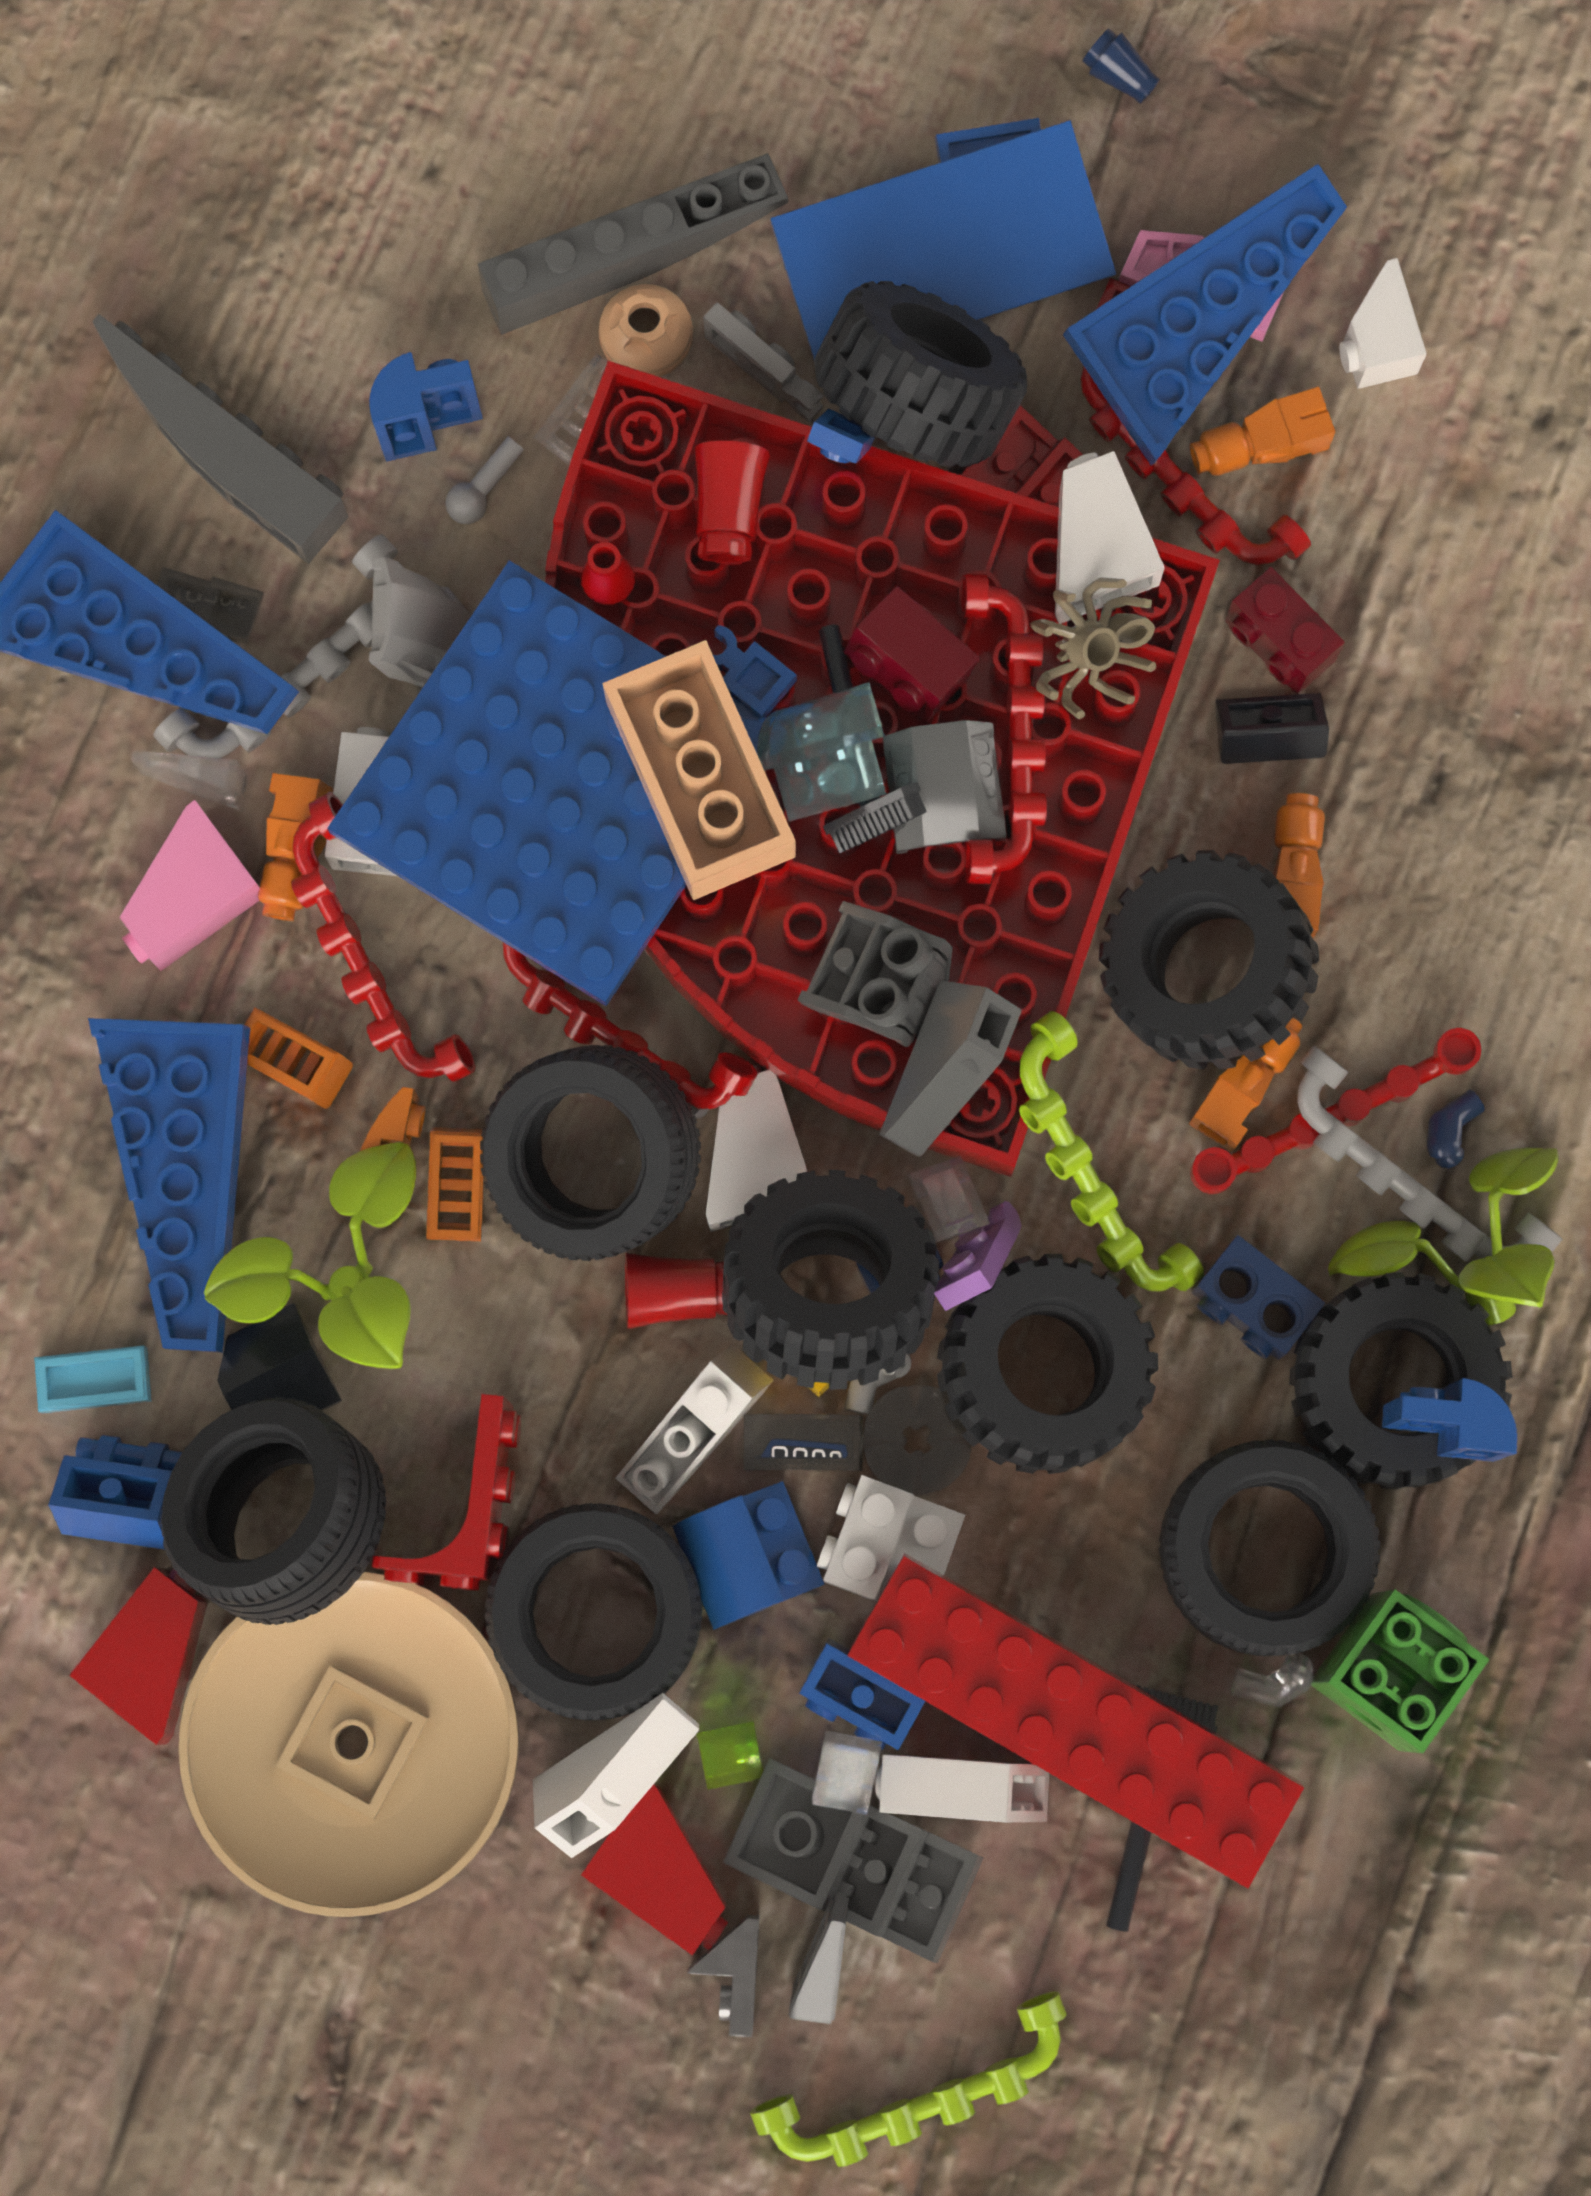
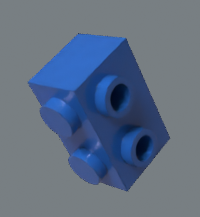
M828 1638L801 1686L799 1694L808 1698L805 1706L829 1721L834 1722L837 1716L852 1723L857 1726L854 1732L857 1737L880 1750H883L886 1744L899 1750L926 1701L847 1656L849 1649Z

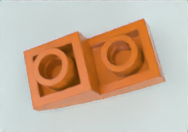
M402 1087L388 1102L369 1130L360 1151L395 1142H402L410 1146L412 1137L419 1138L421 1136L426 1108L424 1105H418L420 1098L413 1088Z

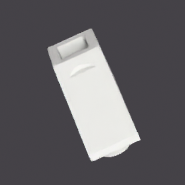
M732 1344L709 1362L617 1475L616 1479L657 1515L741 1421L774 1380Z
M664 1693L660 1694L648 1704H645L642 1708H639L533 1779L534 1828L571 1858L576 1856L619 1826L699 1731V1723Z

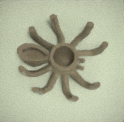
M1100 577L1085 588L1082 598L1087 614L1086 621L1071 604L1075 600L1076 594L1055 590L1053 598L1076 625L1072 628L1046 619L1035 620L1030 623L1031 628L1035 632L1046 637L1052 634L1063 636V640L1056 642V647L1062 649L1056 656L1061 662L1067 661V659L1070 660L1066 664L1042 673L1036 683L1037 691L1052 700H1057L1059 692L1048 685V682L1079 668L1067 682L1062 695L1064 708L1077 719L1085 717V712L1072 701V693L1075 687L1088 674L1089 669L1091 670L1089 675L1091 686L1125 704H1132L1135 696L1110 686L1098 677L1099 672L1108 669L1113 663L1129 665L1148 672L1156 669L1154 661L1119 652L1120 648H1136L1146 644L1154 634V624L1146 617L1136 614L1117 613L1110 618L1112 610L1126 605L1151 608L1152 600L1128 595L1111 599L1103 605L1099 622L1097 621L1092 600L1093 594L1100 588H1123L1127 585L1124 579Z

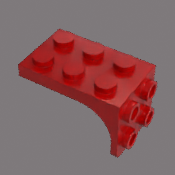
M481 1394L469 1507L462 1529L448 1546L427 1557L404 1559L373 1556L371 1567L384 1571L383 1580L424 1585L425 1575L441 1576L440 1586L479 1591L480 1580L492 1581L490 1578L493 1571H495L496 1559L502 1558L504 1550L508 1547L509 1526H504V1523H500L503 1503H512L515 1487V1470H510V1467H507L509 1448H518L521 1433V1415H517V1412L513 1410V1405L504 1396Z

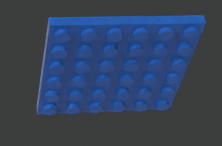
M509 560L328 826V831L339 840L604 1006H607L686 887V883L607 706L602 683L666 656ZM732 697L764 768L784 738L785 729L766 717L761 719L743 703Z

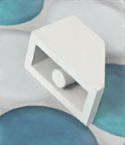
M1398 258L1387 260L1351 320L1344 341L1340 342L1339 350L1343 368L1346 373L1353 372L1357 389L1416 375L1427 354Z

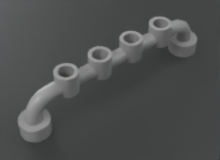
M380 534L367 542L357 552L352 563L367 579H370L374 574L372 558L386 557L393 560L398 550L383 534ZM373 600L354 611L346 620L345 625L330 638H325L314 646L307 654L305 660L290 673L288 672L280 676L299 691L284 712L288 718L299 712L309 702L311 696L304 688L314 679L321 675L327 683H330L348 668L351 661L344 653L360 640L366 648L372 647ZM180 708L169 715L156 728L153 736L167 752H172L179 748L192 758L207 761L220 759L235 750L239 745L249 753L258 748L269 737L271 730L268 734L228 723L226 729L218 736L205 740L195 735L200 726L198 721L186 709Z
M1314 1045L1300 1062L1308 1071L1298 1087L1297 1098L1302 1117L1313 1129L1320 1133L1313 1143L1337 1162H1340L1345 1154L1362 1166L1356 1176L1381 1196L1389 1187L1404 1198L1405 1201L1399 1209L1424 1229L1431 1220L1448 1233L1441 1242L1466 1262L1469 1261L1473 1254H1476L1481 1259L1486 1256H1492L1490 1237L1321 1106L1319 1095L1322 1087L1328 1084L1333 1089H1336L1349 1072ZM1527 1212L1514 1228L1522 1237L1513 1245L1538 1244L1548 1247L1553 1252L1563 1240L1530 1212Z

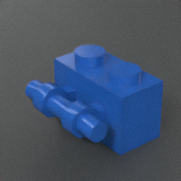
M102 1435L99 1440L80 1437L76 1446V1457L68 1455L63 1457L48 1504L61 1534L164 1549V1537H162L161 1532L163 1497L171 1472L182 1452L170 1450L169 1445L164 1443L150 1442L146 1447L122 1443L121 1438L116 1436Z

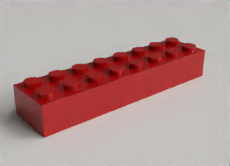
M906 1553L903 1554L847 1655L1249 1889L1304 1790V1786L1289 1774Z

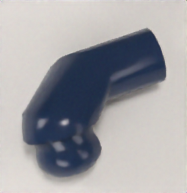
M1470 1089L1436 1111L1428 1122L1427 1150L1429 1155L1435 1158L1437 1165L1442 1168H1453L1461 1163L1464 1158V1150L1461 1147L1462 1126L1485 1112L1482 1101Z

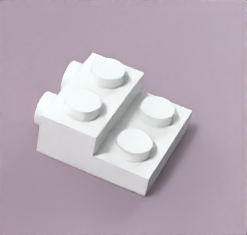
M861 1475L858 1486L850 1483L846 1484L836 1511L837 1515L846 1518L839 1538L827 1536L817 1567L827 1570L823 1579L825 1583L877 1602L904 1553L944 1575L965 1515L916 1497L912 1493Z

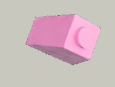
M195 800L183 810L119 917L130 931L122 939L137 960L142 964L147 959H150L160 971L259 901L258 891L260 887Z

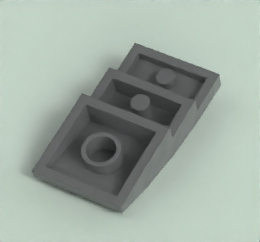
M769 1758L723 1863L825 1912L835 1892L847 1893L846 1897L849 1898L846 1922L877 1937H882L931 1962L938 1963L984 1857L890 1813H881L879 1808Z

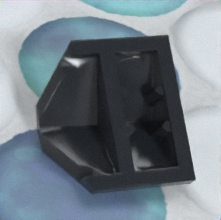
M295 1303L284 1307L275 1316L266 1321L252 1323L227 1336L217 1381L231 1410L252 1401L267 1398L274 1399L277 1397L301 1400L322 1411L342 1401Z

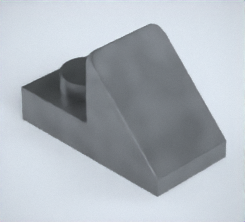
M748 1915L692 1964L687 1971L688 1974L732 1977V1986L721 1985L719 2020L730 2021L729 2036L752 2037L760 1915Z

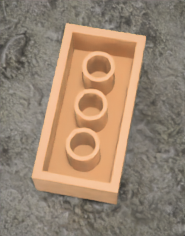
M706 640L602 683L607 706L693 900L796 857L795 838Z

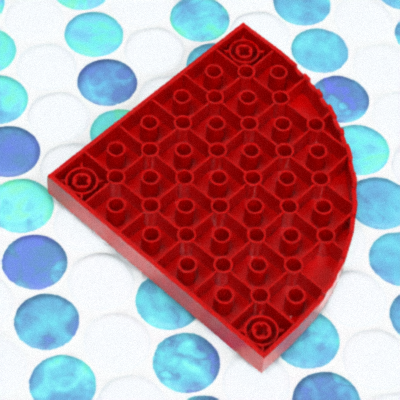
M608 360L572 455L554 515L550 550H548L545 567V583L665 656L705 640L712 655L722 654L726 649V645L715 637L714 631L718 625H721L733 632L737 640V648L745 653L755 641L797 675V682L766 717L784 728L785 736L763 768L795 838L796 857L695 900L692 899L686 885L645 947V951L672 986L724 1038L766 1070L776 1074L777 1078L835 1112L881 1131L916 1040L908 1047L902 1046L895 1040L867 1028L810 1009L802 1005L798 998L802 990L806 992L841 918L842 914L838 910L843 901L889 915L919 930L945 939L953 947L948 982L987 987L1022 1011L1002 1062L928 1149L1011 1177L1028 1130V1126L1024 1123L1019 1112L1020 1106L1030 1100L1020 1078V1059L1025 1047L1033 1039L1031 1025L1050 1011L1057 1012L1066 1018L1220 560L1152 538L1165 567L1159 586L1134 595V597L1152 600L1151 608L1126 605L1112 610L1110 618L1117 613L1136 614L1146 617L1154 624V634L1146 644L1136 648H1120L1119 652L1154 661L1156 669L1148 672L1129 665L1113 663L1108 669L1100 671L1098 676L1110 686L1135 696L1132 704H1125L1091 686L1089 683L1091 670L1089 669L1088 674L1075 687L1072 693V701L1085 712V717L1077 719L1064 708L1062 695L1067 682L1079 668L1048 682V685L1059 692L1057 700H1052L1044 695L1043 718L1031 719L1032 739H1044L1046 758L1044 771L1032 772L1033 792L1046 794V821L1044 826H1034L1031 851L1021 864L1009 871L993 873L991 884H967L965 875L967 842L927 846L908 850V853L897 854L893 829L861 845L839 853L831 834L826 835L823 826L858 809L859 804L819 630L826 625H838L844 648H846L855 628L896 586L902 589L976 653L980 659L966 683L925 723L916 714L903 710L894 700L892 693L877 680L867 677L858 671L851 658L846 654L879 797L881 798L889 794L883 750L884 736L910 727L963 720L993 723L997 770L1005 818L1006 841L995 842L994 839L990 840L993 843V851L1003 850L1011 842L1012 833L1009 823L1011 780L1008 769L1010 727L1007 716L1009 674L1006 664L1008 623L1007 618L1001 611L988 607L986 618H963L961 613L962 579L964 574H987L989 585L1005 588L1018 596L1027 610L1030 633H1037L1031 628L1030 624L1035 620L1046 619L1058 623L1055 616L1053 593L1056 590L1059 507L872 446L856 464L851 461L849 463H839L822 455L820 447L807 442L812 429L811 426ZM720 440L739 441L761 446L770 452L761 491L756 540L752 542L751 561L738 565H726L704 561L698 557L699 537L696 536L698 476L695 446L703 442ZM600 542H609L615 545L620 554L629 561L634 569L635 584L629 596L616 604L605 605L593 601L585 594L581 585V573L588 560V553L595 544ZM1102 608L1095 610L1098 622ZM1087 614L1082 615L1083 619L1086 621ZM1072 620L1061 623L1071 628L1076 626ZM1052 634L1046 637L1042 635V665L1040 667L1030 666L1031 686H1036L1042 673L1070 662L1069 659L1061 662L1056 656L1062 651V649L1056 647V642L1063 640V636ZM720 671L722 677H724L726 673L724 671ZM1047 1056L1045 1057L1042 1064V1074L1044 1079L1046 1077L1051 1062V1059Z

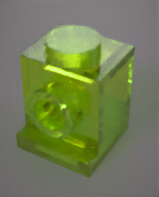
M754 1721L697 1733L707 1790L761 1778L763 1767Z

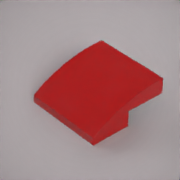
M1020 405L993 454L978 464L965 467L959 475L1059 507V490L1063 470L1068 469V464L1083 454L1065 437L1058 441Z

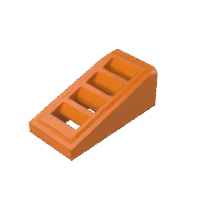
M254 1007L244 1024L250 1027L247 1065L320 1107L328 1109L350 1074L353 1063L333 1049ZM270 1028L274 1033L259 1058H257L253 1053L267 1029ZM286 1040H291L292 1042L275 1068L272 1066ZM306 1050H309L311 1052L297 1077L293 1078L291 1076Z
M434 1127L430 1130L426 1239L481 1242L485 1176L482 1175L481 1171L483 1163H480V1154H483V1150L480 1149V1141L483 1140L481 1136L482 1129ZM443 1146L473 1147V1157L443 1155ZM442 1168L472 1169V1179L442 1177ZM441 1190L472 1191L471 1201L440 1200ZM440 1212L471 1213V1222H439Z

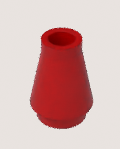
M609 542L597 543L590 549L588 560L582 570V588L585 594L597 603L611 605L621 602L633 590L635 584L634 569L629 561L620 554L615 545Z

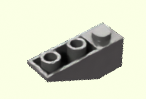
M940 980L879 1135L916 1156H922L1002 1062L1022 1010L987 987Z

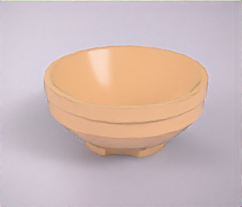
M653 284L630 286L613 296L604 307L599 322L601 349L609 361L661 377L681 365L689 354L693 341L691 316L681 299L664 287ZM639 308H650L658 313L660 321L653 331L642 333L630 326L629 318L631 314Z

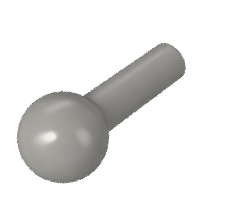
M507 436L470 482L458 483L449 490L445 500L449 516L460 524H472L479 521L487 509L486 495L524 449L511 437Z

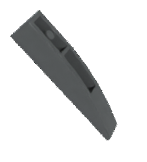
M767 153L478 263L482 292L500 334L503 335L641 280L692 256L787 204L788 196Z
M98 314L92 322L129 389L158 430L190 467L229 504L309 564L348 518L341 499L344 495L341 489L322 474H319L315 479L301 468L303 465L302 460L287 446L279 443L274 448L262 439V430L249 417L241 412L234 417L220 407L223 401L207 385L198 382L193 386L182 378V369L169 356L161 351H158L154 356L140 346L143 340L127 324L118 321L114 326Z

